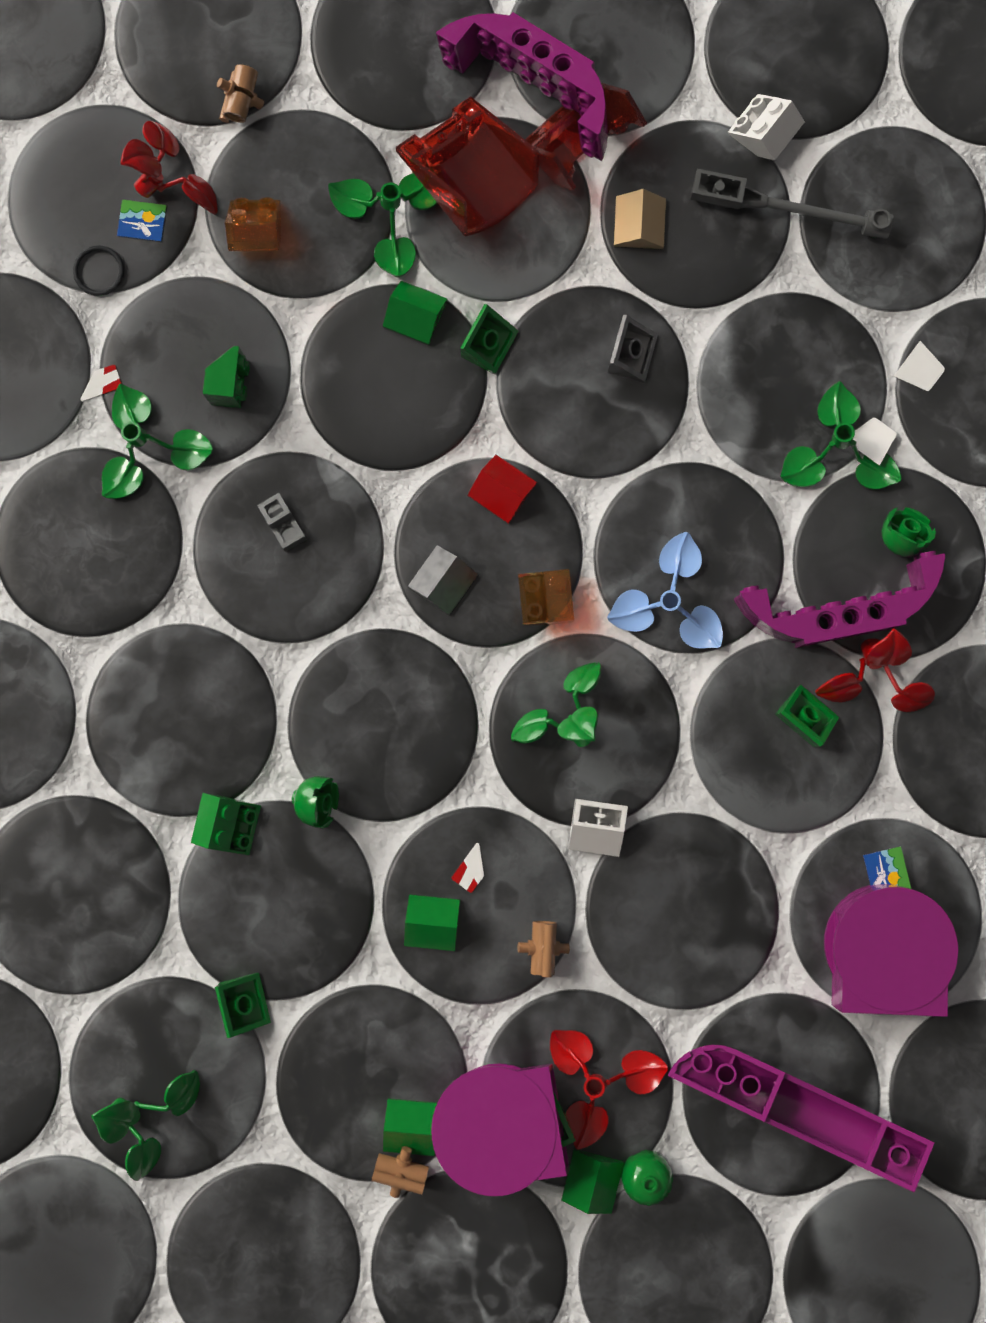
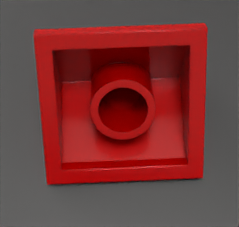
M495 454L481 470L467 496L509 524L537 482Z

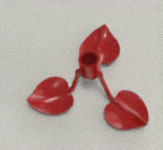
M147 121L142 127V132L147 142L152 147L160 150L158 157L154 156L149 145L138 139H132L127 143L121 157V165L132 167L143 173L134 183L136 191L141 196L149 198L157 189L163 192L168 187L183 183L182 189L192 201L216 215L218 208L215 193L210 184L203 178L190 174L187 178L180 177L163 184L162 180L164 177L160 161L165 153L175 157L179 153V144L173 133L165 126L154 121Z
M895 628L881 641L871 638L861 644L864 658L859 659L860 671L857 678L854 673L840 674L815 690L819 697L829 701L846 702L852 700L862 691V686L859 683L863 681L865 665L871 669H879L883 666L896 692L899 693L891 699L895 709L903 712L917 711L928 706L935 698L933 687L927 683H912L902 690L896 682L888 665L898 666L904 664L912 656V649L908 640Z
M554 1030L551 1033L550 1051L556 1067L568 1075L575 1074L581 1067L584 1077L587 1079L584 1083V1091L590 1097V1105L585 1101H577L570 1105L566 1111V1116L576 1139L573 1142L576 1149H582L595 1143L608 1127L609 1117L607 1111L603 1107L594 1106L595 1098L603 1095L607 1085L626 1077V1085L632 1092L647 1094L660 1084L663 1076L668 1071L667 1064L659 1056L648 1051L635 1050L626 1054L622 1059L621 1064L625 1072L605 1080L600 1074L590 1075L587 1066L584 1064L593 1055L592 1042L584 1033L575 1030Z

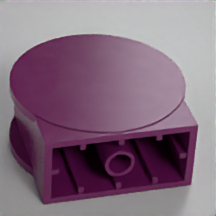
M892 884L867 885L853 891L842 899L829 917L824 934L825 957L832 973L831 1005L842 1013L948 1017V984L953 977L957 965L958 941L953 924L941 906L921 892Z
M502 1063L483 1065L461 1075L443 1092L433 1114L431 1128L432 1143L440 1165L458 1185L480 1195L504 1196L518 1192L537 1180L567 1176L570 1166L567 1147H562L561 1137L564 1136V1129L555 1104L554 1093L558 1101L559 1098L553 1063L527 1068Z

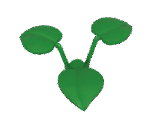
M415 172L405 176L399 186L392 182L386 183L382 186L381 192L376 193V197L373 200L372 189L363 180L347 179L336 183H329L328 189L331 201L338 212L345 217L352 219L361 218L365 215L367 207H373L379 200L381 206L385 210L390 211L392 240H381L375 247L374 258L382 270L395 277H401L408 273L414 264L416 251L414 244L409 238L402 237L396 239L395 210L400 206L401 200L404 202L409 200L410 205L418 210H427L434 207L440 198L442 172Z
M839 381L823 395L817 411L818 418L824 426L831 427L836 425L832 441L818 457L815 451L809 447L800 446L792 449L784 459L780 477L787 484L796 487L816 485L823 479L826 473L825 466L820 461L824 459L834 446L839 449L852 447L856 460L861 463L857 466L855 475L858 482L865 488L878 490L897 484L901 481V474L897 464L887 453L880 465L866 455L861 458L856 446L857 442L853 440L855 429L852 426L860 416V404L856 397Z
M119 384L112 402V419L115 425L121 429L123 439L128 442L126 448L129 451L130 462L124 457H116L107 462L102 472V496L109 499H120L133 494L140 488L144 474L139 467L134 466L136 459L133 448L143 446L147 440L173 450L171 453L172 463L177 468L186 471L199 467L212 454L213 447L204 435L191 429L176 432L173 437V445L147 434L138 423H144L149 419L152 411L150 399L138 390Z
M593 662L579 666L565 678L564 689L568 693L573 692V699L577 708L572 715H569L567 719L559 724L553 719H548L549 712L546 709L530 711L515 725L511 735L512 742H534L546 733L549 724L558 728L557 731L561 738L574 741L578 747L587 746L592 741H595L598 713L593 707L581 708L578 695L579 693L585 694L590 692L597 685L602 671L601 664Z
M196 1070L179 1075L171 1081L164 1094L166 1106L142 1104L138 1101L133 1103L130 1100L118 1098L111 1105L91 1115L101 1139L106 1143L118 1142L127 1134L128 1130L138 1139L139 1144L132 1146L128 1150L125 1159L126 1171L133 1180L139 1181L144 1178L157 1164L161 1155L160 1142L153 1137L144 1141V1138L133 1127L140 1119L139 1109L164 1112L171 1109L172 1114L175 1116L186 1113L195 1103L199 1093L200 1081Z

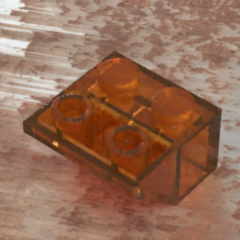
M269 197L259 200H248L246 198L230 200L225 220L228 251L279 250L281 240L280 200H273Z
M569 569L518 574L523 625H554L574 622Z

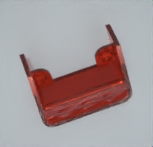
M601 83L604 91L609 134L620 135L628 129V125L631 123L642 127L647 125L645 118L628 90ZM562 106L524 140L523 147L554 183L574 190L576 185L572 178L575 167L572 163L584 154L581 149L578 120L581 118V115L572 108L567 109Z

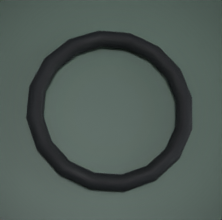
M102 245L90 246L83 250L75 259L73 266L74 280L78 287L87 294L94 296L108 295L115 291L123 280V261L119 254L109 247ZM93 251L108 252L115 257L118 263V278L106 290H91L83 285L79 278L78 268L81 260L85 255Z

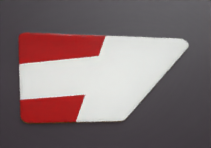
M111 365L94 371L80 400L84 401L116 390L118 385L121 384L116 366Z
M479 843L475 844L452 876L453 881L470 893L474 891L484 877Z

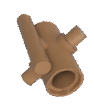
M241 64L236 65L229 81L223 78L218 80L217 87L224 90V94H226L219 118L221 121L228 123L231 120L244 123L246 122L249 107H255L259 110L263 107L264 101L254 93L258 72L252 67Z
M533 921L532 940H528L527 943L518 942V953H527L528 956H531V974L552 977V975H555V956L569 954L570 952L569 943L556 941L557 922Z
M403 1146L397 1158L381 1153L378 1154L371 1181L391 1186L390 1196L394 1198L400 1196L401 1190L422 1195L429 1166L412 1162L410 1157L412 1149Z

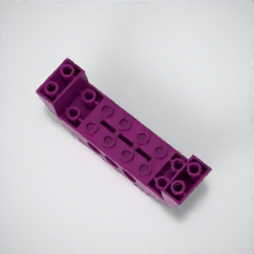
M514 12L510 15L491 13L464 17L449 23L436 32L438 47L443 58L442 61L450 70L456 69L463 74L481 52L488 60L493 59L500 63L504 70L512 71L519 75L525 83L529 85L532 83L537 86L544 95L548 97L553 96L565 108H572L580 113L581 118L578 120L581 149L588 157H595L600 161L603 160L608 140L604 91L595 72L592 60Z
M929 551L913 557L914 561L906 565L911 587L896 591L895 595H892L891 591H886L871 596L870 600H867L866 596H861L845 601V605H842L841 601H835L820 606V610H816V606H810L795 611L796 614L791 615L790 611H784L773 616L767 588L759 589V585L743 588L744 590L740 591V594L734 598V601L742 614L755 627L776 639L795 643V648L890 630L906 625V619L916 613L929 600L942 575L945 553L936 555L935 551ZM869 610L873 612L874 618L870 616ZM844 614L848 616L849 623L845 621ZM819 619L824 622V629L820 627Z

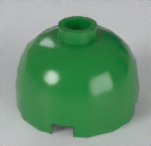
M905 507L903 511H897L898 508H894L887 515L881 532L884 544L891 552L902 557L920 555L934 540L935 528L932 531L929 526L931 522L929 518L917 510Z
M314 776L305 779L298 786L297 790L293 792L292 804L294 805V811L298 819L303 823L320 829L330 825L334 817L329 816L332 808L337 810L339 801L338 785L332 782L333 778Z
M643 1150L627 1158L623 1165L621 1180L625 1192L632 1200L641 1205L651 1206L659 1204L667 1198L672 1190L673 1174L665 1157L655 1151Z

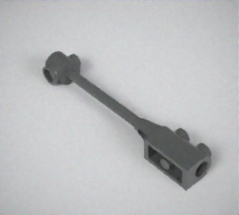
M697 168L690 200L734 209L768 207L861 226V234L886 240L889 237L893 223V214H890L886 209H868L865 216L776 199L747 187V178Z

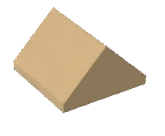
M645 189L616 196L614 247L663 249L666 198Z

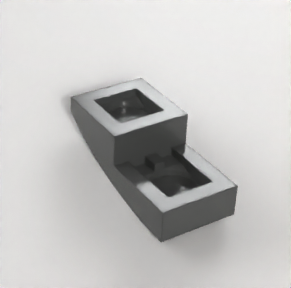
M280 493L257 505L285 552L307 540Z

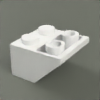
M757 94L742 115L737 118L728 133L758 157L776 160L805 121L793 101Z
M575 799L568 849L619 857L628 806Z

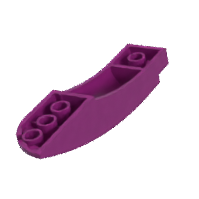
M706 1045L693 1049L679 1058L668 1074L673 1079L912 1192H915L934 1145V1142L727 1046Z

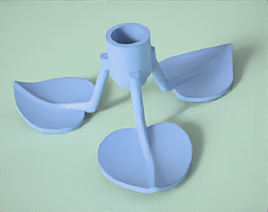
M688 532L673 537L660 553L659 564L661 570L668 574L674 573L671 589L661 595L660 602L649 605V599L645 593L639 590H628L617 598L607 619L620 629L637 632L647 629L653 623L654 615L650 609L660 606L667 611L677 609L687 617L680 624V636L687 645L693 648H719L722 644L723 631L717 614L709 607L702 605L695 607L691 614L680 606L681 598L675 591L678 575L690 577L698 572L702 563L701 552Z

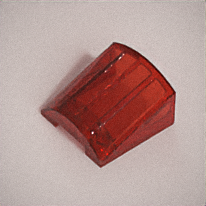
M471 96L452 109L451 118L421 138L414 134L396 146V152L465 237L480 233L503 220L538 185L539 151Z

